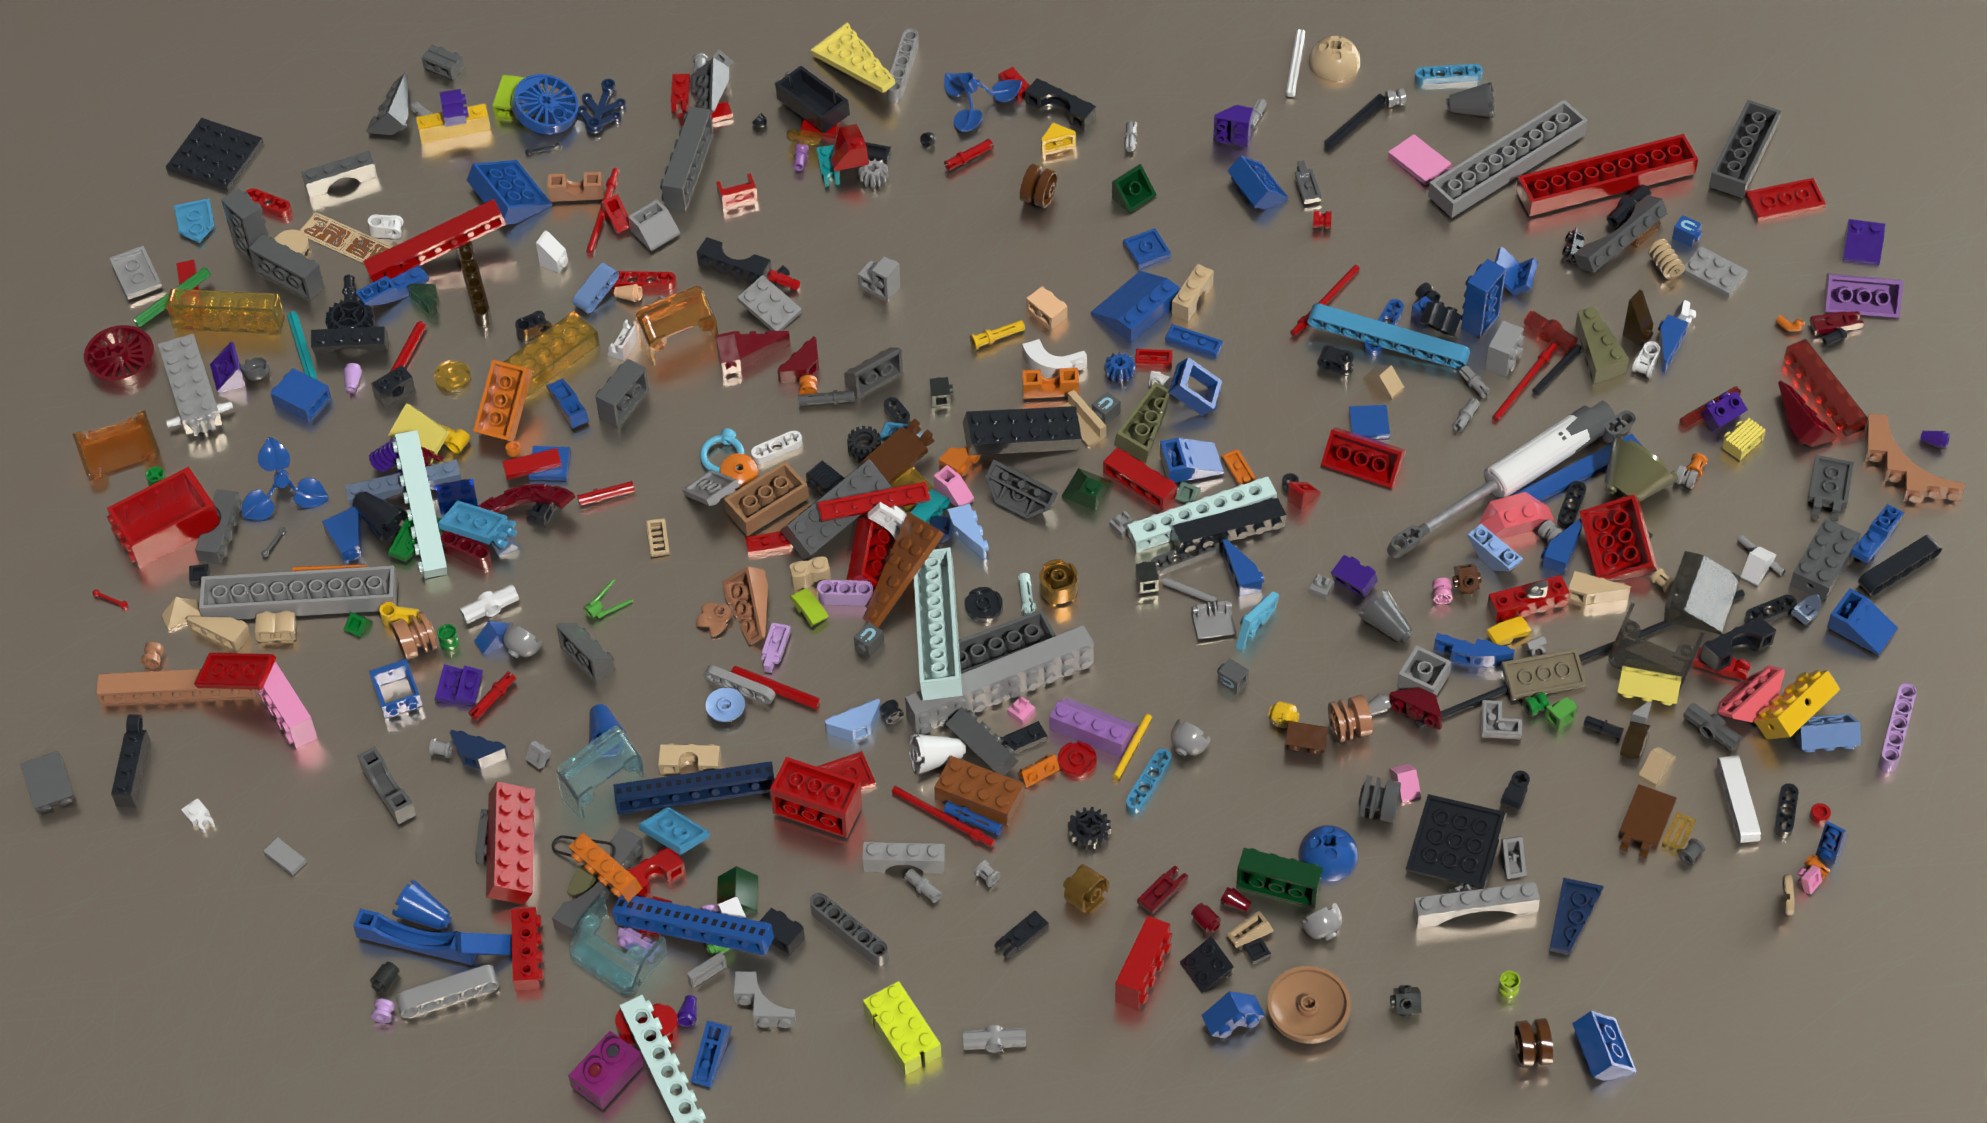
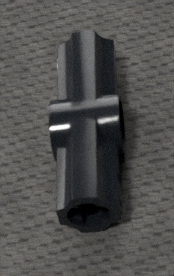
M1644 184L1639 185L1628 196L1624 195L1618 202L1617 207L1607 215L1606 220L1613 228H1619L1631 217L1635 205L1647 195L1651 196L1652 192L1649 190V187Z

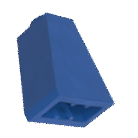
M355 506L322 521L325 533L344 564L362 556L361 516Z

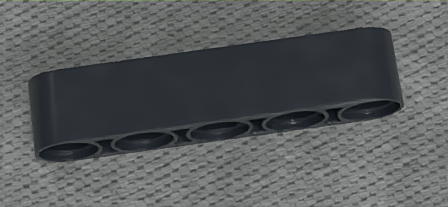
M1925 535L1865 572L1859 578L1858 583L1871 596H1875L1936 558L1941 553L1942 547L1930 535Z

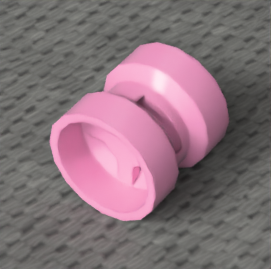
M1448 578L1435 579L1432 582L1434 602L1437 604L1450 603L1453 599L1452 592L1450 591L1452 589L1451 580Z

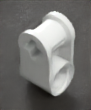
M371 215L368 218L369 233L373 238L398 239L402 234L400 229L404 220L397 215Z
M1650 341L1644 344L1640 354L1633 363L1632 372L1637 371L1650 378L1659 358L1660 346L1658 343Z

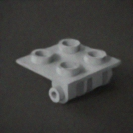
M1224 600L1217 603L1213 601V604L1207 602V605L1196 604V606L1191 607L1198 639L1236 634L1231 612V601Z

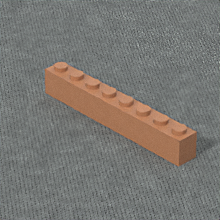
M201 669L98 674L96 695L100 705L257 697V690L197 688L194 683Z

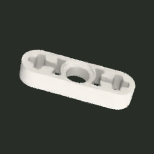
M789 431L753 447L751 451L752 459L757 464H763L802 446L801 433ZM774 445L782 446L779 450L772 449Z

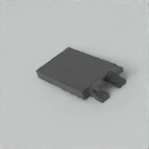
M1820 455L1815 456L1808 501L1814 502L1811 516L1819 517L1821 506L1832 508L1830 520L1838 521L1841 508L1847 507L1854 462Z

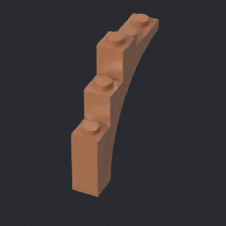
M1868 414L1865 425V461L1884 462V481L1903 482V501L1923 503L1924 497L1949 500L1962 499L1965 483L1950 481L1920 468L1896 444L1889 428L1888 415Z

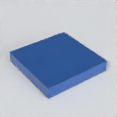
M1156 228L1123 240L1124 247L1138 269L1171 257L1170 250Z
M1387 405L1349 406L1352 433L1371 439L1390 438Z
M533 446L532 454L557 448L562 466L529 474V480L567 481L571 453L570 447Z

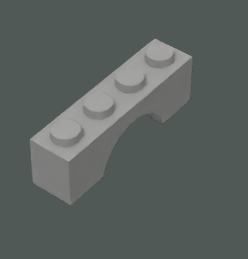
M864 842L863 870L864 872H885L891 866L911 865L919 868L923 873L944 874L945 844Z

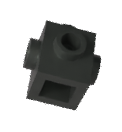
M1400 985L1399 988H1393V995H1390V1006L1394 1008L1396 1014L1407 1017L1411 1016L1412 1013H1422L1421 992L1418 987Z

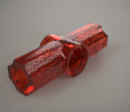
M1530 311L1524 319L1523 324L1536 331L1539 337L1546 343L1553 342L1566 351H1570L1578 342V338L1565 331L1560 322L1555 319L1548 320L1535 311Z

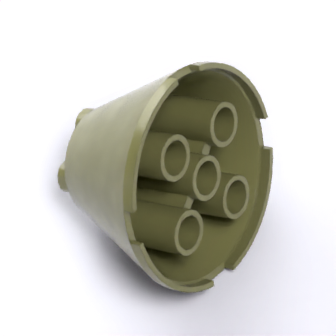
M1616 434L1613 437L1604 481L1606 485L1605 491L1613 496L1616 494L1620 498L1635 494L1641 502L1678 480L1677 474L1674 471L1670 473L1666 469L1668 465L1645 447L1631 439L1628 442L1623 440L1624 436Z

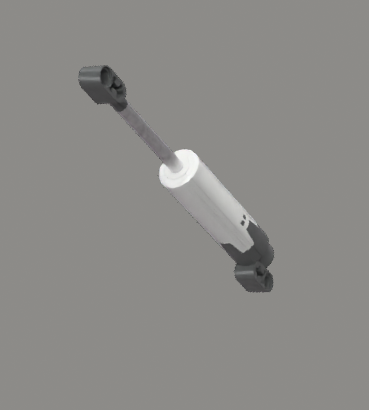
M1603 400L1591 408L1582 406L1484 470L1486 482L1484 485L1422 525L1410 526L1395 535L1387 547L1388 554L1392 558L1402 557L1416 548L1422 537L1490 493H1493L1500 499L1510 496L1599 437L1605 442L1611 443L1616 434L1624 435L1629 432L1636 421L1634 413L1625 410L1615 416L1610 405ZM1394 545H1399L1401 549L1396 548Z

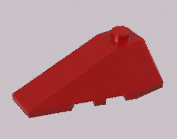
M857 124L839 127L831 157L834 172L869 165L867 147Z

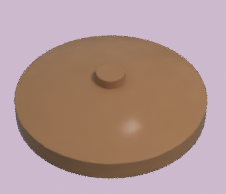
M1300 966L1289 969L1277 977L1269 989L1267 1011L1272 1024L1282 1035L1296 1042L1314 1044L1327 1041L1342 1031L1350 1015L1351 1000L1346 986L1335 974L1320 967Z

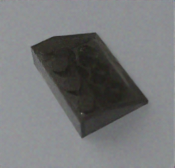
M1685 551L1665 605L1664 622L1721 635L1741 577L1705 555Z

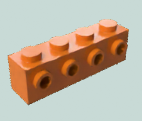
M583 832L568 846L572 851L571 857L577 863L582 862L585 865L584 868L591 875L596 874L598 876L597 879L602 885L611 887V892L617 898L621 896L625 901L629 902L642 889L637 879Z

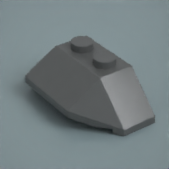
M994 459L985 476L995 503L1027 519L1050 510L1059 493L1049 486Z

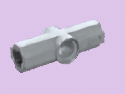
M991 1025L986 1027L985 1030L963 1031L964 1050L986 1049L988 1052L995 1053L1002 1051L1004 1048L1026 1047L1025 1028L1003 1029L1001 1026Z

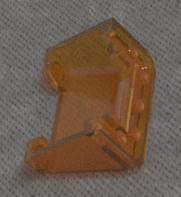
M145 410L136 413L137 417H134V420L129 417L127 421L93 432L90 430L88 435L86 433L82 434V431L72 434L88 478L97 480L102 478L103 474L146 460L147 462H152L158 459L157 456L160 455V451Z

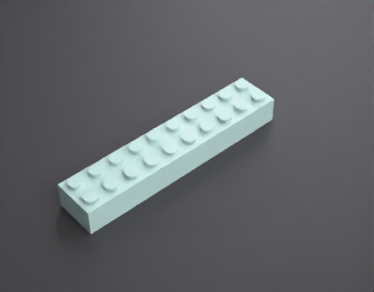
M950 547L934 549L914 577L919 676L923 701L963 696L952 553Z

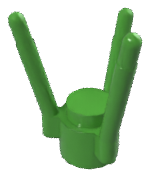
M614 579L593 600L583 607L585 613L591 619H594L596 616L598 619H601L604 615L633 602L630 599L602 611L604 607L599 599L615 583Z

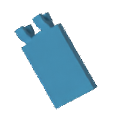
M458 500L438 522L439 529L487 544L493 541L502 549L508 545V542L504 541L506 536L514 538L517 534V530L513 529L516 526V521H508L506 515Z

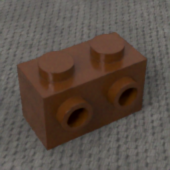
M1289 721L1285 746L1289 747L1288 750L1300 752V749H1306L1309 754L1320 755V752L1325 751L1328 727Z

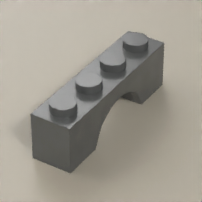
M370 151L301 172L309 198L327 193L330 185L341 178L352 177L360 182H364L378 177Z
M216 489L213 503L221 521L213 531L200 535L195 551L199 561L221 564L223 557L227 554L228 541L232 539L233 527L237 525L238 513L242 510L243 500L240 499L239 492Z
M374 746L359 754L358 759L361 769L398 825L414 817L416 813L412 801L404 789H401L393 779L377 748Z

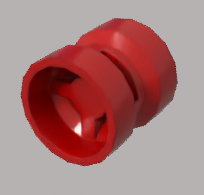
M1314 211L1313 229H1318L1322 226L1325 229H1331L1332 211H1326L1324 214L1320 211Z

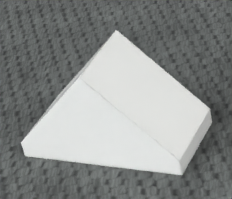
M1762 547L1754 549L1749 553L1740 579L1758 587L1774 561L1776 554Z

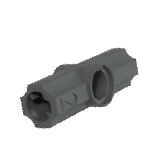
M1691 703L1683 714L1684 718L1699 728L1700 733L1709 740L1715 739L1730 751L1734 750L1742 739V736L1726 726L1721 716L1718 714L1711 715L1696 703Z

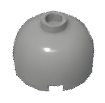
M510 622L503 637L504 644L509 649L507 653L515 658L519 656L527 658L536 654L543 642L540 640L537 643L536 636L518 625L514 628V623Z
M1180 719L1176 721L1171 731L1170 738L1172 744L1176 747L1175 751L1184 757L1187 754L1191 756L1199 755L1211 742L1209 736L1207 739L1202 736L1204 734L1202 730L1186 721L1181 724Z
M1337 903L1332 904L1333 909L1325 907L1306 917L1307 922L1305 920L1300 921L1307 935L1317 940L1325 938L1326 941L1337 936L1335 932L1342 925V914Z

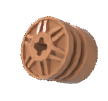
M423 611L418 613L420 622H417L414 615L410 616L412 624L408 626L404 619L391 623L398 646L404 659H407V661L418 657V647H421L425 654L428 653L427 644H429L433 651L438 649L435 631Z
M1363 695L1349 697L1347 705L1342 699L1337 703L1335 701L1329 702V724L1337 742H1344L1345 739L1348 741L1352 740L1353 731L1358 738L1373 734L1371 712Z

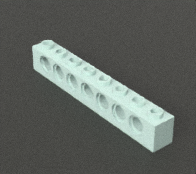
M1268 476L1258 478L1253 482L1238 485L1230 490H1223L1218 494L1203 497L1201 500L1189 502L1177 508L1168 509L1166 512L1151 515L1140 521H1133L1127 525L1128 538L1136 553L1172 541V525L1277 498V492Z
M640 995L619 1005L674 1123H704L703 1120L706 1119L701 1107L697 1109L694 1103L697 1101L693 1090L688 1091L687 1089L688 1079L684 1071L679 1072L677 1068L680 1065L675 1053L671 1055L668 1049L671 1047L667 1036L662 1037L660 1032L663 1029L658 1017L654 1019L651 1014L654 1009L650 1000L645 1001L643 995ZM641 1017L648 1018L645 1023L640 1024L637 1022ZM649 1035L656 1036L655 1040L650 1042L646 1041V1038ZM658 1053L665 1054V1056L662 1059L658 1060L654 1058L655 1055ZM666 1071L674 1072L671 1077L666 1078L663 1076ZM675 1089L682 1090V1093L680 1095H672V1092ZM684 1107L691 1108L690 1112L687 1114L680 1113L681 1109Z

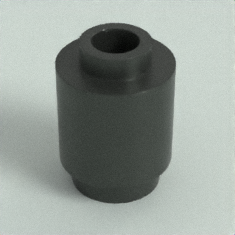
M391 962L382 964L370 979L371 987L378 993L387 992L398 978L399 968Z

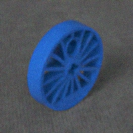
M534 74L521 80L511 99L512 111L518 121L528 129L541 134H558L569 129L575 122L579 105L576 93L565 81L547 74ZM548 85H551L552 88L548 94ZM556 88L559 89L558 92L553 94ZM537 113L535 120L530 118L531 116ZM540 117L543 119V123L538 122Z

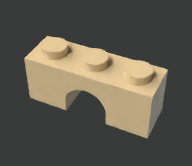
M1199 264L1196 265L1172 301L1173 316L1187 322L1196 311L1199 296L1205 297L1213 285L1214 270Z
M660 744L658 762L660 775H680L681 767L689 762L696 763L699 772L720 769V746L712 744Z

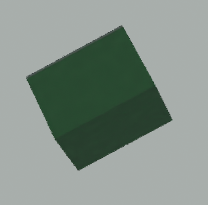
M1138 164L1112 181V199L1128 213L1157 195L1141 164Z
M735 866L718 876L717 904L733 897H738L744 913H758V875Z

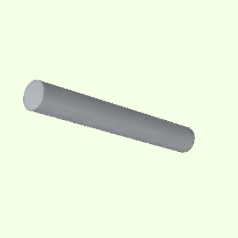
M1743 535L1737 540L1750 552L1757 548ZM1775 561L1772 562L1770 568L1782 576L1786 570Z
M1166 577L1163 579L1162 584L1212 604L1213 601L1216 603L1218 601V597Z

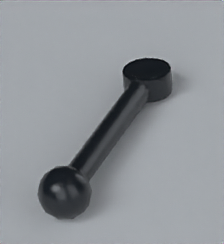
M556 143L553 146L533 150L526 149L525 154L530 156L536 152L551 149L560 150L562 145L561 143Z

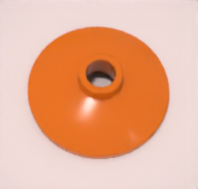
M736 453L724 459L720 467V473L737 479L740 486L736 489H740L757 478L758 468L751 457ZM740 466L743 468V470L739 471L736 469V467Z

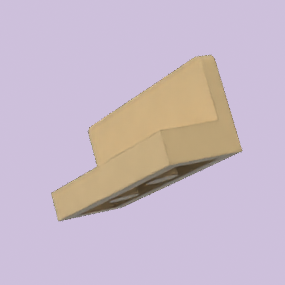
M1075 390L1068 392V402L1060 407L1076 406L1082 441L1087 447H1090L1106 437V425Z

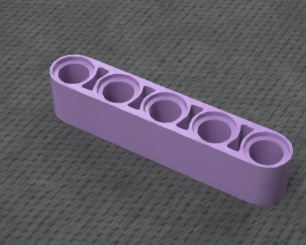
M1909 683L1900 685L1892 709L1879 759V767L1885 772H1893L1896 769L1901 755L1916 697V688Z

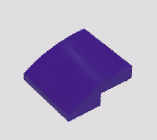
M444 664L434 700L449 704L474 705L483 670L465 665L463 669Z

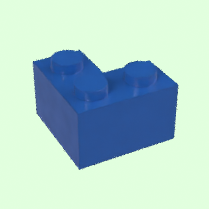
M1229 991L1201 1016L1211 1036L1226 1038L1238 1026L1248 1028L1257 1026L1259 1021L1265 1017V1014L1255 995Z

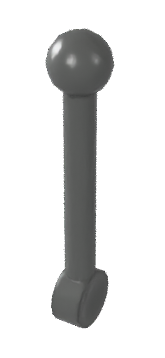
M285 527L278 529L279 533L267 549L261 552L262 557H267L269 551L281 535L286 534Z

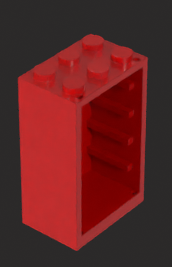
M189 466L107 507L109 513L107 520L113 526L111 527L112 533L115 537L121 539L119 540L123 550L127 549L129 559L132 563L136 562L139 568L198 539L201 534L213 531L220 523L213 501Z

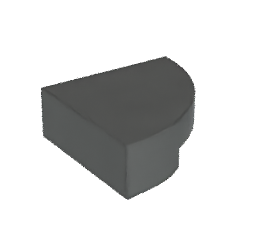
M1547 580L1532 584L1526 590V597L1528 599L1546 597L1548 589Z

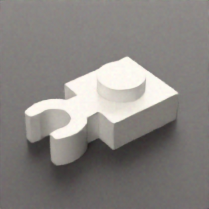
M198 798L181 809L182 814L193 826L198 824L202 833H206L204 827L206 824L215 827L213 819L208 817L210 816L209 811Z

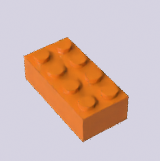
M492 359L473 432L508 442L515 440L533 373L532 370Z

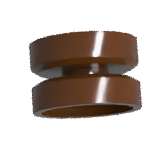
M1031 164L1026 170L1021 183L1020 201L1030 204L1034 201L1036 206L1047 208L1056 190L1058 181L1057 171L1048 168L1043 171L1041 166Z
M1535 1019L1532 1027L1527 1020L1516 1021L1514 1038L1520 1066L1522 1068L1532 1067L1535 1060L1540 1065L1552 1064L1553 1043L1547 1019Z

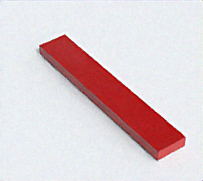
M926 482L817 502L816 506L820 521L825 522L867 514L879 502L892 508L894 505L903 507L929 502L931 499Z

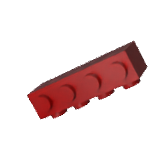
M1562 575L1544 579L1548 583L1546 597L1529 599L1526 597V590L1536 582L1489 594L1487 606L1495 623L1520 616L1526 617L1532 613L1544 612L1547 609L1559 608L1568 604L1570 592Z
M536 907L511 909L512 968L515 991L540 989V981H543V969L539 968V963H543L542 950L539 951V945H542V933L538 931V927H542L541 915H537Z

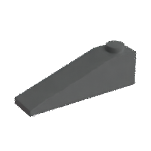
M406 73L399 77L391 86L385 96L387 99L378 108L380 112L377 117L373 116L366 130L368 133L394 135L398 131H403L407 126L408 75Z

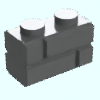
M432 44L422 56L424 68L452 80L464 68L462 56L457 52L447 51L442 46L438 47Z

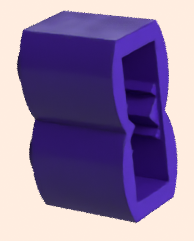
M461 89L440 92L445 127L465 124L466 118L469 117L468 108L464 107V104H467L465 94H461Z

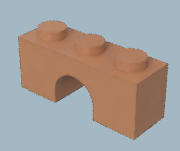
M584 172V179L580 182L569 181L566 173L548 174L550 202L603 199L604 185L602 172Z

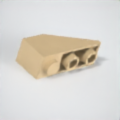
M1574 571L1568 589L1570 592L1569 601L1591 605L1628 600L1631 586Z

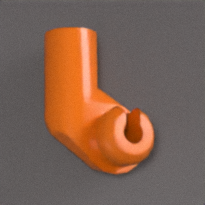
M1782 315L1775 321L1784 330L1790 332H1799L1804 326L1802 319H1795V322H1789Z

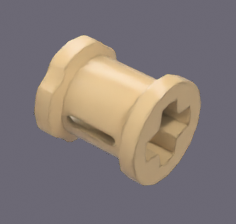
M1662 568L1658 569L1650 580L1652 583L1659 585L1664 593L1670 592L1677 582L1675 578H1670L1665 574Z

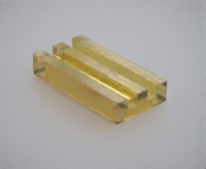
M1677 812L1661 847L1665 848L1667 846L1669 850H1676L1679 853L1684 848L1696 820ZM1679 819H1682L1683 821L1673 841L1669 842ZM1690 822L1680 845H1676L1686 823Z

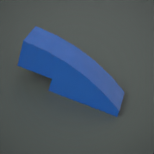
M563 378L546 385L557 407L572 429L589 421L586 409L579 402L577 394Z

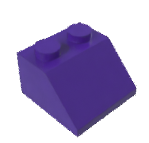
M1848 219L1844 239L1843 260L1880 265L1885 224Z

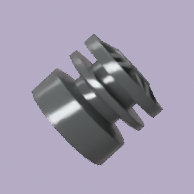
M1367 775L1359 797V817H1365L1366 810L1370 809L1369 819H1373L1375 812L1380 811V821L1393 823L1401 782L1388 779L1385 788L1381 787V779L1377 777L1375 786H1373L1372 776Z

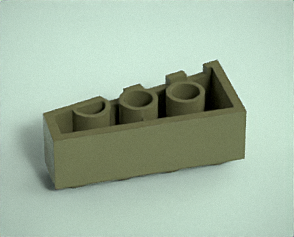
M1595 306L1578 311L1575 326L1584 348V355L1588 361L1593 384L1627 373L1629 358Z
M1157 382L1152 385L1116 433L1114 442L1116 447L1127 451L1130 455L1144 463L1147 462L1169 402V389Z

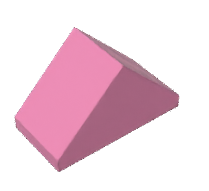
M1410 764L1389 768L1392 779L1401 782L1399 794L1401 803L1421 799L1417 771Z

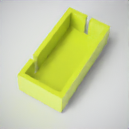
M899 981L863 1000L864 1013L871 1024L875 1026V1030L905 1075L922 1067L921 1052H923V1062L925 1065L942 1056L940 1042Z

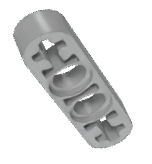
M714 665L708 666L704 673V677L709 682L723 688L735 689L743 696L763 704H771L776 696L771 688Z

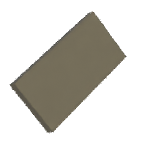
M1577 648L1501 663L1511 701L1534 697L1535 694L1541 691L1545 694L1587 686Z

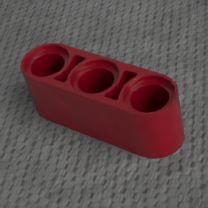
M449 531L442 533V547L447 555L481 570L488 569L492 565L490 550L486 545Z

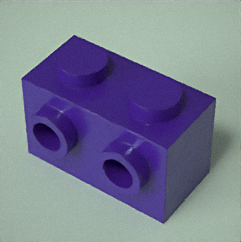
M1737 391L1732 394L1726 392L1719 396L1720 401L1715 402L1713 400L1704 405L1706 409L1701 411L1700 414L1711 432L1748 410Z
M1343 555L1331 571L1334 581L1364 599L1378 582L1376 571L1370 566L1365 567L1352 556L1349 558Z

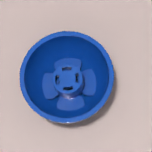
M1323 825L1312 829L1304 836L1299 846L1298 858L1300 862L1314 863L1323 867L1322 881H1336L1345 878L1355 869L1358 862V848L1352 836L1344 829L1333 825Z

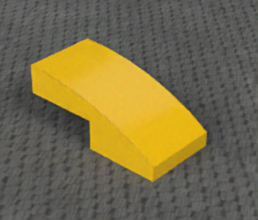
M1520 616L1501 622L1487 629L1486 633L1494 644L1506 645L1511 644L1514 638L1529 636L1532 630L1524 618Z

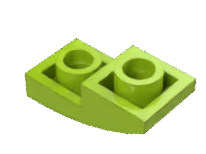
M807 588L790 596L797 611L804 614L811 627L829 617L820 602Z

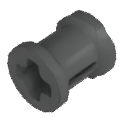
M1691 838L1688 846L1678 853L1679 858L1688 865H1693L1695 858L1705 851L1702 842L1695 838Z

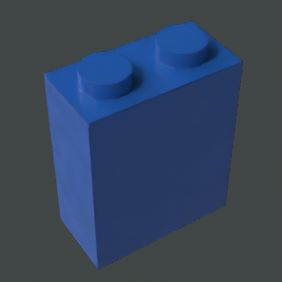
M294 368L284 375L281 382L270 393L274 405L307 422H310L331 398L328 385Z

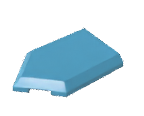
M210 199L174 205L179 234L200 243L214 227Z

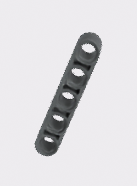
M815 893L811 896V913L818 921L873 965L883 966L888 962V947L883 940L825 894Z

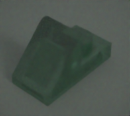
M435 284L407 285L409 296L431 317L438 314L437 302L434 299L438 296Z

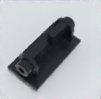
M1577 226L1572 232L1569 231L1565 237L1566 246L1562 251V263L1569 260L1572 264H1577L1574 253L1583 247L1585 240L1583 233L1577 232Z

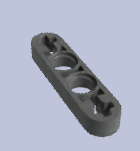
M1220 543L1214 544V548L1209 547L1196 550L1199 552L1196 556H1192L1189 553L1179 554L1177 549L1154 557L1151 562L1155 561V565L1159 564L1162 566L1161 568L1156 566L1157 574L1161 576L1216 555L1219 552ZM1173 557H1180L1182 560L1180 562H1173L1171 559Z

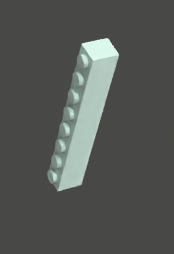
M418 430L395 434L396 441L392 442L394 453L398 452L399 458L396 459L398 470L402 469L403 475L399 477L401 487L405 486L406 492L403 493L405 504L409 503L410 507L407 510L408 520L413 521V527H410L412 538L417 540V544H414L415 553L420 555L421 561H418L419 572L424 573L425 579L447 575V565Z

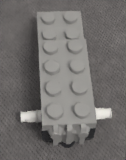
M194 333L159 343L158 347L180 414L176 418L166 420L168 428L183 424L188 437L198 434L202 437H207L212 430L222 428L219 413L233 409L231 401L216 405Z

